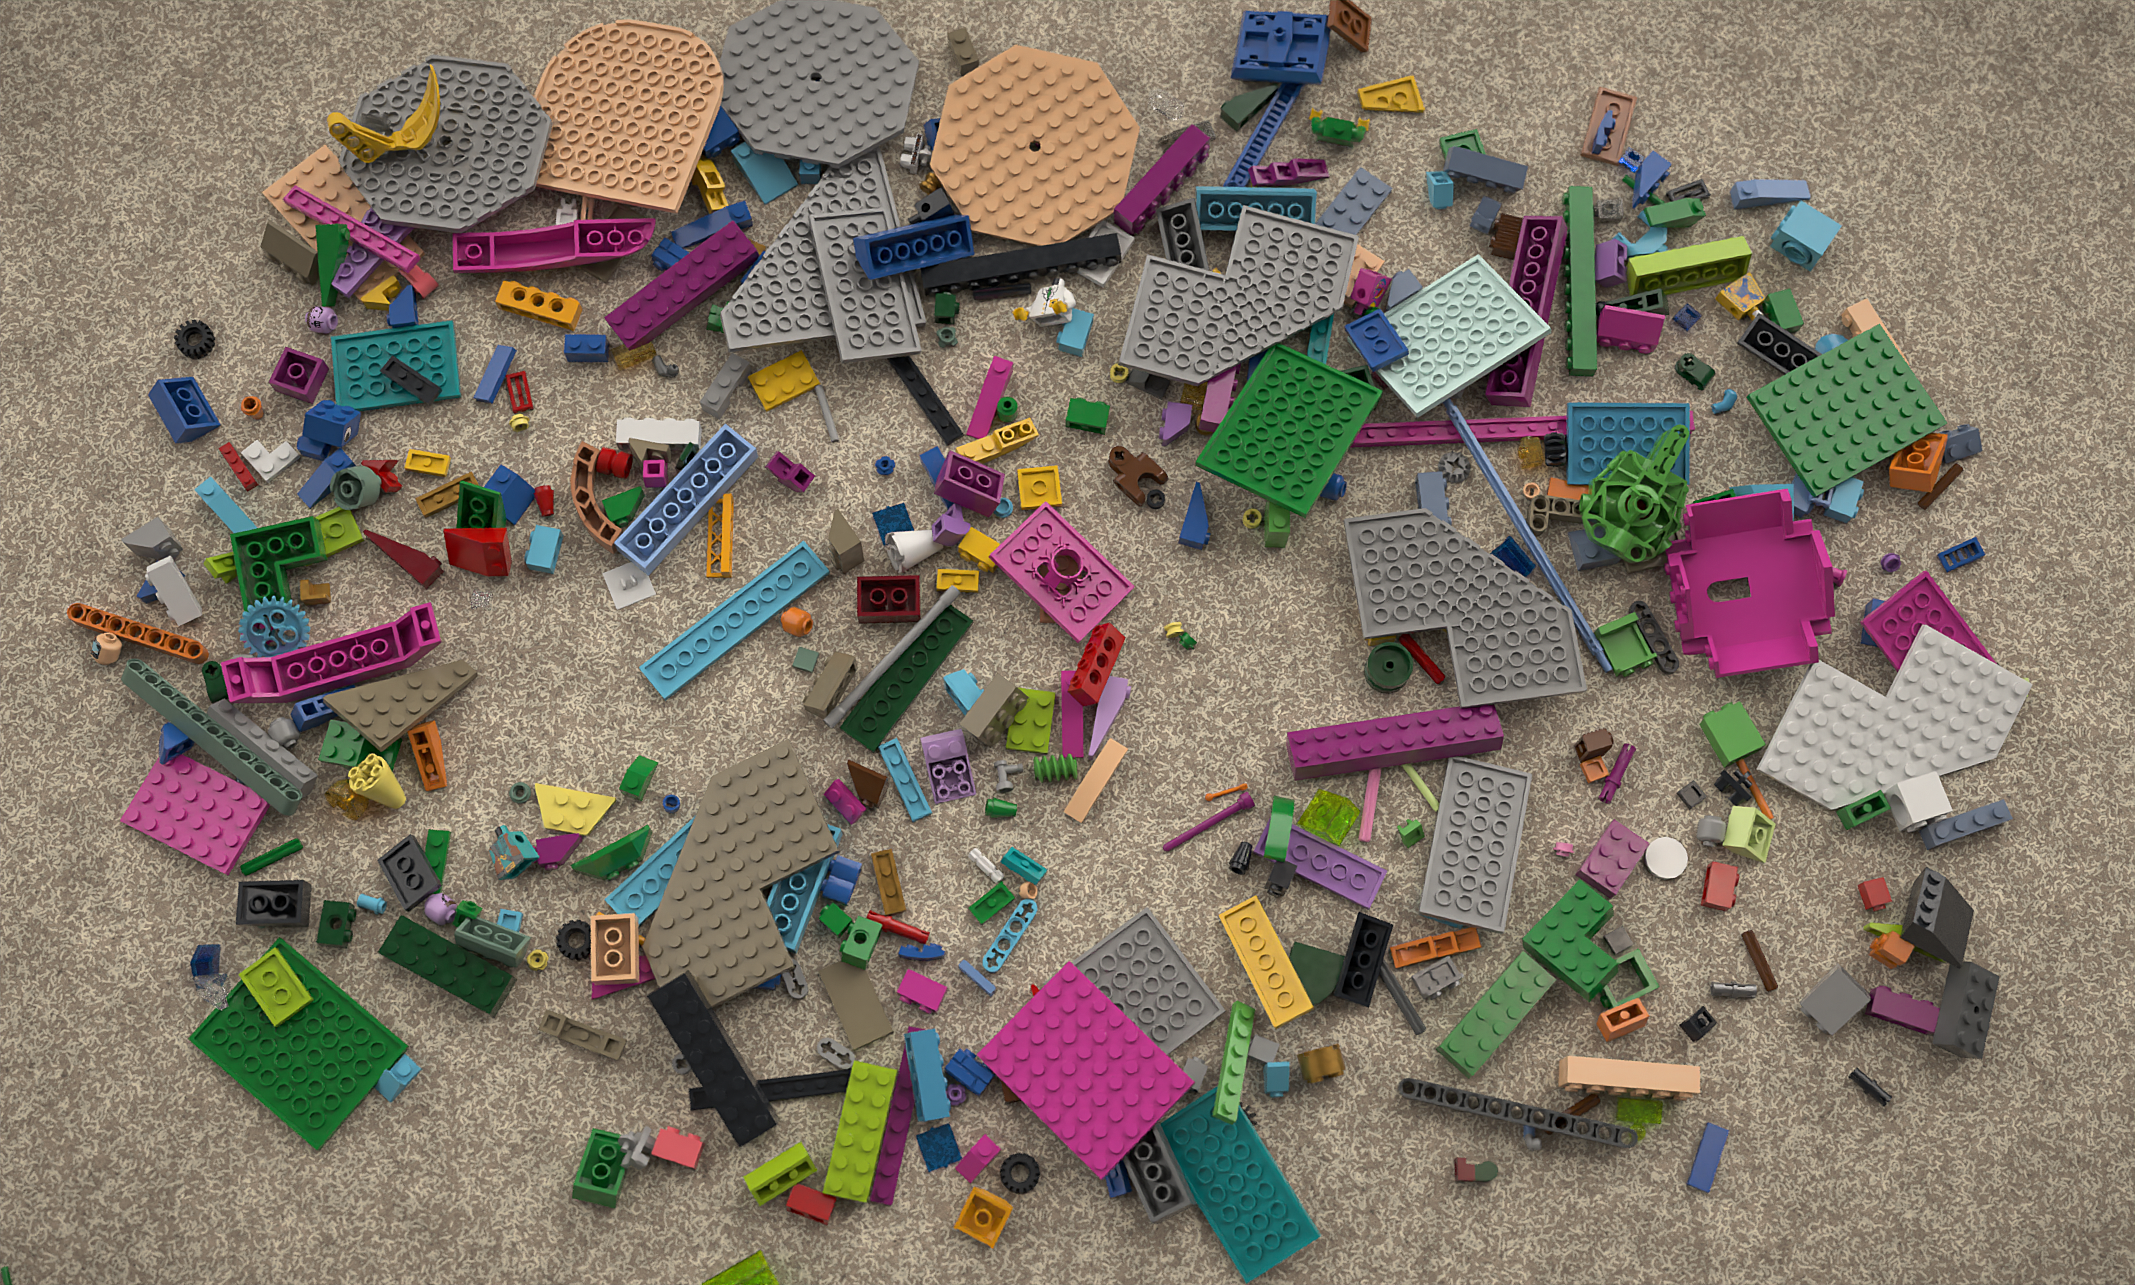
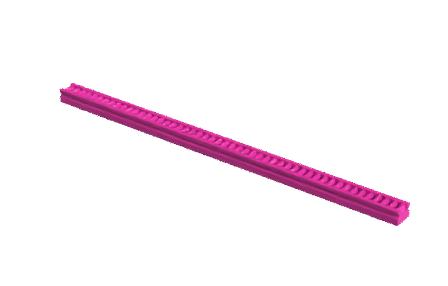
M1693 410L1690 411V434L1695 430ZM1567 416L1465 420L1478 443L1544 440L1546 434L1554 432L1563 433L1565 439H1567ZM1451 420L1369 423L1363 425L1350 448L1465 442Z

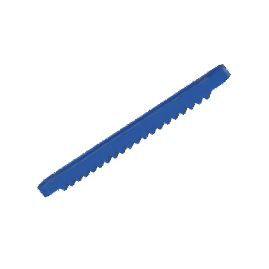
M1285 83L1280 85L1223 187H1247L1251 180L1248 169L1261 163L1262 158L1265 156L1304 85Z

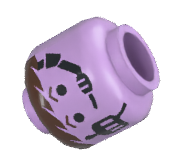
M314 306L307 312L305 321L311 331L328 334L337 327L338 317L331 308Z
M443 893L433 894L424 904L425 915L436 924L444 925L454 921L457 913V904Z

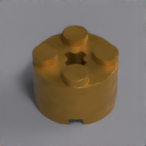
M1339 1043L1333 1044V1047L1325 1046L1296 1054L1303 1080H1307V1084L1323 1081L1322 1076L1328 1075V1078L1344 1075L1343 1070L1346 1068Z

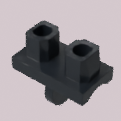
M1724 769L1714 785L1721 792L1731 785L1736 791L1728 799L1735 806L1740 805L1745 800H1750L1752 797L1740 784L1743 783L1749 788L1752 783L1747 778L1751 773L1747 771L1743 775L1737 769L1733 773L1738 778L1736 781Z

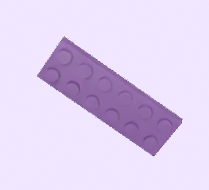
M1270 819L1253 851L1254 854L1262 858L1264 857ZM1292 824L1285 860L1297 865L1295 874L1369 910L1387 870ZM1264 858L1274 864L1276 860Z

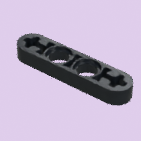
M1635 601L1629 608V614L1634 612L1636 606L1643 609L1641 614L1643 618L1647 616L1648 619L1640 623L1639 621L1642 619L1640 613H1636L1638 617L1636 624L1651 653H1656L1655 662L1664 674H1673L1679 668V660L1648 605L1643 601ZM1645 624L1652 625L1654 632L1651 634L1646 633L1643 626ZM1654 642H1661L1664 645V650L1661 652L1656 651L1653 646ZM1666 652H1668L1666 659L1665 657L1660 659L1659 656H1663ZM1667 661L1674 663L1672 669L1670 667H1665L1664 664Z

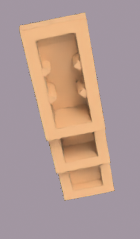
M1112 738L1108 740L1076 790L1064 813L1080 823L1084 821L1093 804H1095L1110 781L1128 748Z

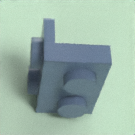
M1963 424L1959 425L1956 430L1939 432L1940 434L1948 435L1942 458L1943 463H1949L1983 451L1979 428Z

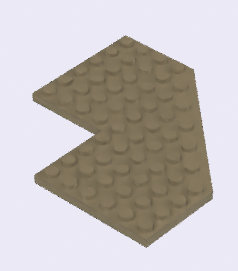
M789 739L711 776L643 944V949L659 987L689 970L709 1004L714 1008L795 968L762 890L840 852Z

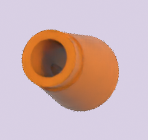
M248 396L242 400L241 410L244 414L256 420L263 417L262 404L257 397Z

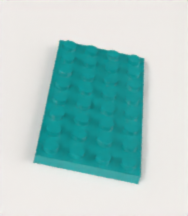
M1216 1086L1161 1122L1160 1125L1195 1201L1246 1283H1249L1322 1235L1241 1106L1239 1105L1237 1120L1232 1125L1213 1117L1218 1086Z

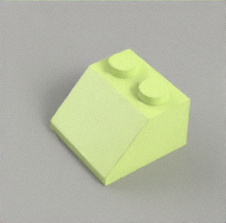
M1733 806L1728 818L1725 840L1722 845L1735 854L1765 863L1776 824L1756 808Z

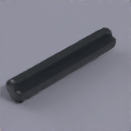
M1030 283L976 288L973 289L972 294L974 300L1030 295L1032 290Z

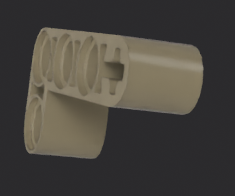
M1536 495L1531 500L1527 512V524L1535 537L1543 534L1548 526L1549 519L1583 524L1582 515H1578L1575 512V509H1579L1580 500ZM1534 504H1540L1543 507V509H1537ZM1555 506L1561 507L1563 512L1556 511ZM1587 520L1590 525H1594V524H1595V523H1593V522ZM1536 522L1540 524L1541 529L1535 528L1533 526V523Z

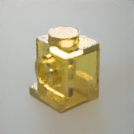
M1527 436L1521 438V444L1517 449L1519 459H1523L1520 465L1521 470L1541 466L1545 459L1539 437L1532 438Z

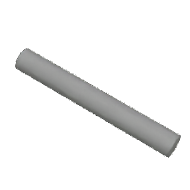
M817 385L815 386L816 394L831 442L833 443L839 441V437L823 386Z

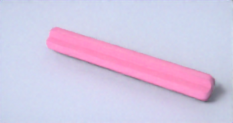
M1382 768L1369 770L1358 837L1359 841L1369 842L1371 838Z

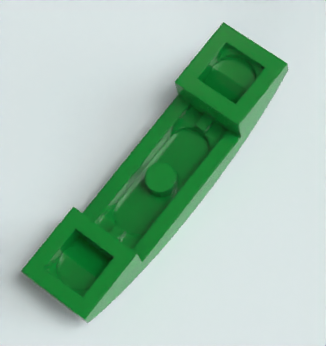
M1273 796L1263 858L1285 862L1295 801L1293 799Z

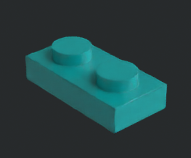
M1014 847L1009 849L1000 862L1034 885L1040 882L1048 870Z

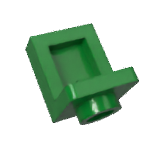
M462 900L456 908L457 913L452 925L459 927L467 917L471 919L480 917L483 908L477 906L472 901Z

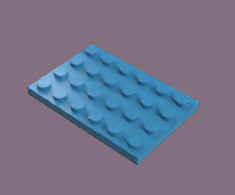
M1568 402L1566 440L1567 484L1589 485V481L1607 468L1606 465L1622 451L1632 450L1647 458L1659 435L1681 424L1688 428L1689 437L1670 471L1686 480V485H1690V403ZM1609 471L1603 478H1606L1611 471Z

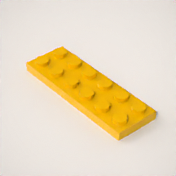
M1257 895L1219 914L1220 920L1274 1028L1278 1029L1314 1010Z

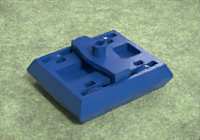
M1244 11L1231 79L1237 81L1321 85L1331 29L1327 27L1328 15L1299 14L1289 11Z

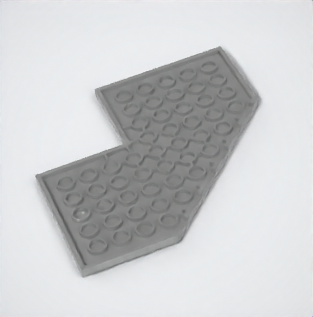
M1243 205L1225 275L1147 254L1118 365L1199 386L1333 315L1343 307L1359 236Z
M1427 508L1346 518L1343 520L1363 640L1446 629L1460 708L1584 693L1587 691L1572 610L1554 600L1553 596L1543 589L1534 586L1527 578L1517 571L1514 572L1494 555H1490L1481 549L1480 545L1470 538L1461 535L1456 531L1457 529L1444 520L1441 521Z

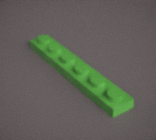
M1238 1000L1232 1004L1213 1117L1230 1125L1234 1124L1237 1120L1255 1008Z

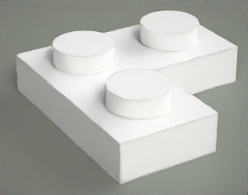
M256 440L241 452L267 483L300 458L299 454L287 441L269 453Z

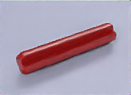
M1402 634L1398 639L1399 642L1410 652L1412 657L1436 684L1443 682L1446 678L1443 672L1410 634Z

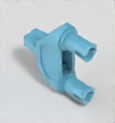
M1642 210L1638 218L1649 226L1646 215ZM1650 227V230L1636 243L1628 241L1620 232L1613 238L1627 245L1628 261L1629 258L1668 251V247L1665 245L1667 241V227Z

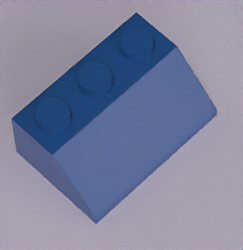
M194 377L157 380L148 394L175 444L192 442L221 426Z

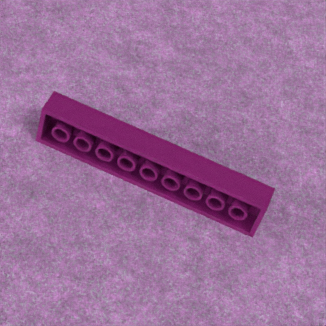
M1524 216L1509 286L1548 325L1568 227L1563 216ZM1545 337L1490 372L1485 395L1491 405L1531 407Z
M1495 705L1460 708L1458 706L1287 732L1286 748L1294 781L1501 750L1504 734Z

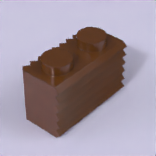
M1501 213L1499 219L1495 218L1493 230L1496 233L1495 236H1491L1489 248H1492L1491 255L1510 260L1515 259L1523 222L1522 217Z
M1604 727L1603 729L1583 734L1574 744L1580 763L1600 755L1601 757L1604 756L1613 747L1614 740L1612 734Z

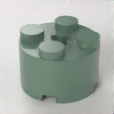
M361 465L337 471L330 482L331 492H334L336 497L334 501L345 510L373 505L380 493L381 478L370 468Z

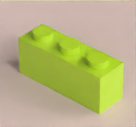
M800 1141L743 1178L753 1197L761 1206L818 1170Z

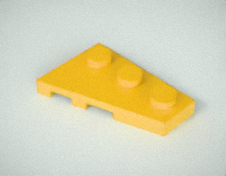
M1414 75L1360 88L1357 91L1363 110L1425 112Z

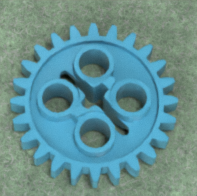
M272 596L271 601L264 597L262 604L255 600V607L248 605L247 609L249 612H243L242 616L245 619H240L239 624L242 627H239L238 632L243 633L240 636V641H246L244 648L251 647L250 655L257 652V658L262 656L273 657L301 649L300 647H306L307 643L304 640H309L310 635L307 633L310 632L311 627L305 625L309 623V618H303L306 613L305 611L298 612L299 604L292 607V600L284 603V597H281L280 601H276L275 596ZM281 613L284 617L276 619L273 617V614ZM262 623L265 628L257 629L254 624ZM271 626L273 627V629H279L278 633L276 632V630L271 631ZM292 630L295 632V635L288 636L284 632ZM273 640L276 642V645L269 646L266 644V641Z

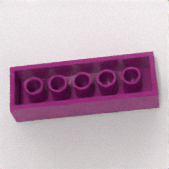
M1191 124L1114 208V224L1131 236L1135 233H1141L1148 219L1152 220L1157 215L1156 209L1161 205L1165 206L1171 198L1170 195L1174 191L1178 192L1184 184L1183 181L1187 177L1191 178L1196 172V167L1208 159L1210 137L1194 124Z

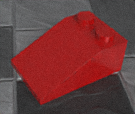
M507 528L443 529L449 565L484 576H509L512 557Z

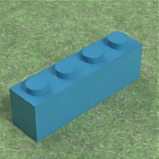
M935 1028L905 1033L904 1040L918 1122L950 1117L951 1104L946 1096L947 1080L942 1072L944 1062L942 1055L939 1054L940 1038Z

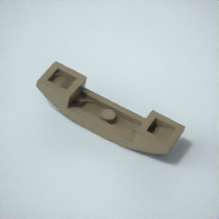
M548 1009L538 1028L539 1031L619 1061L627 1043L626 1039L598 1030Z

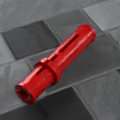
M869 910L866 917L869 920L882 924L883 932L895 933L923 945H926L930 932L892 919L893 917L890 915L887 917Z

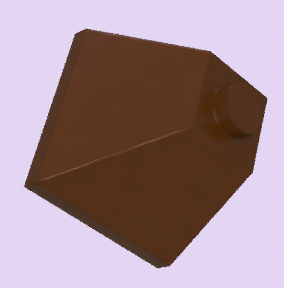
M848 760V770L859 800L869 809H872L873 806L879 808L889 788L888 777Z

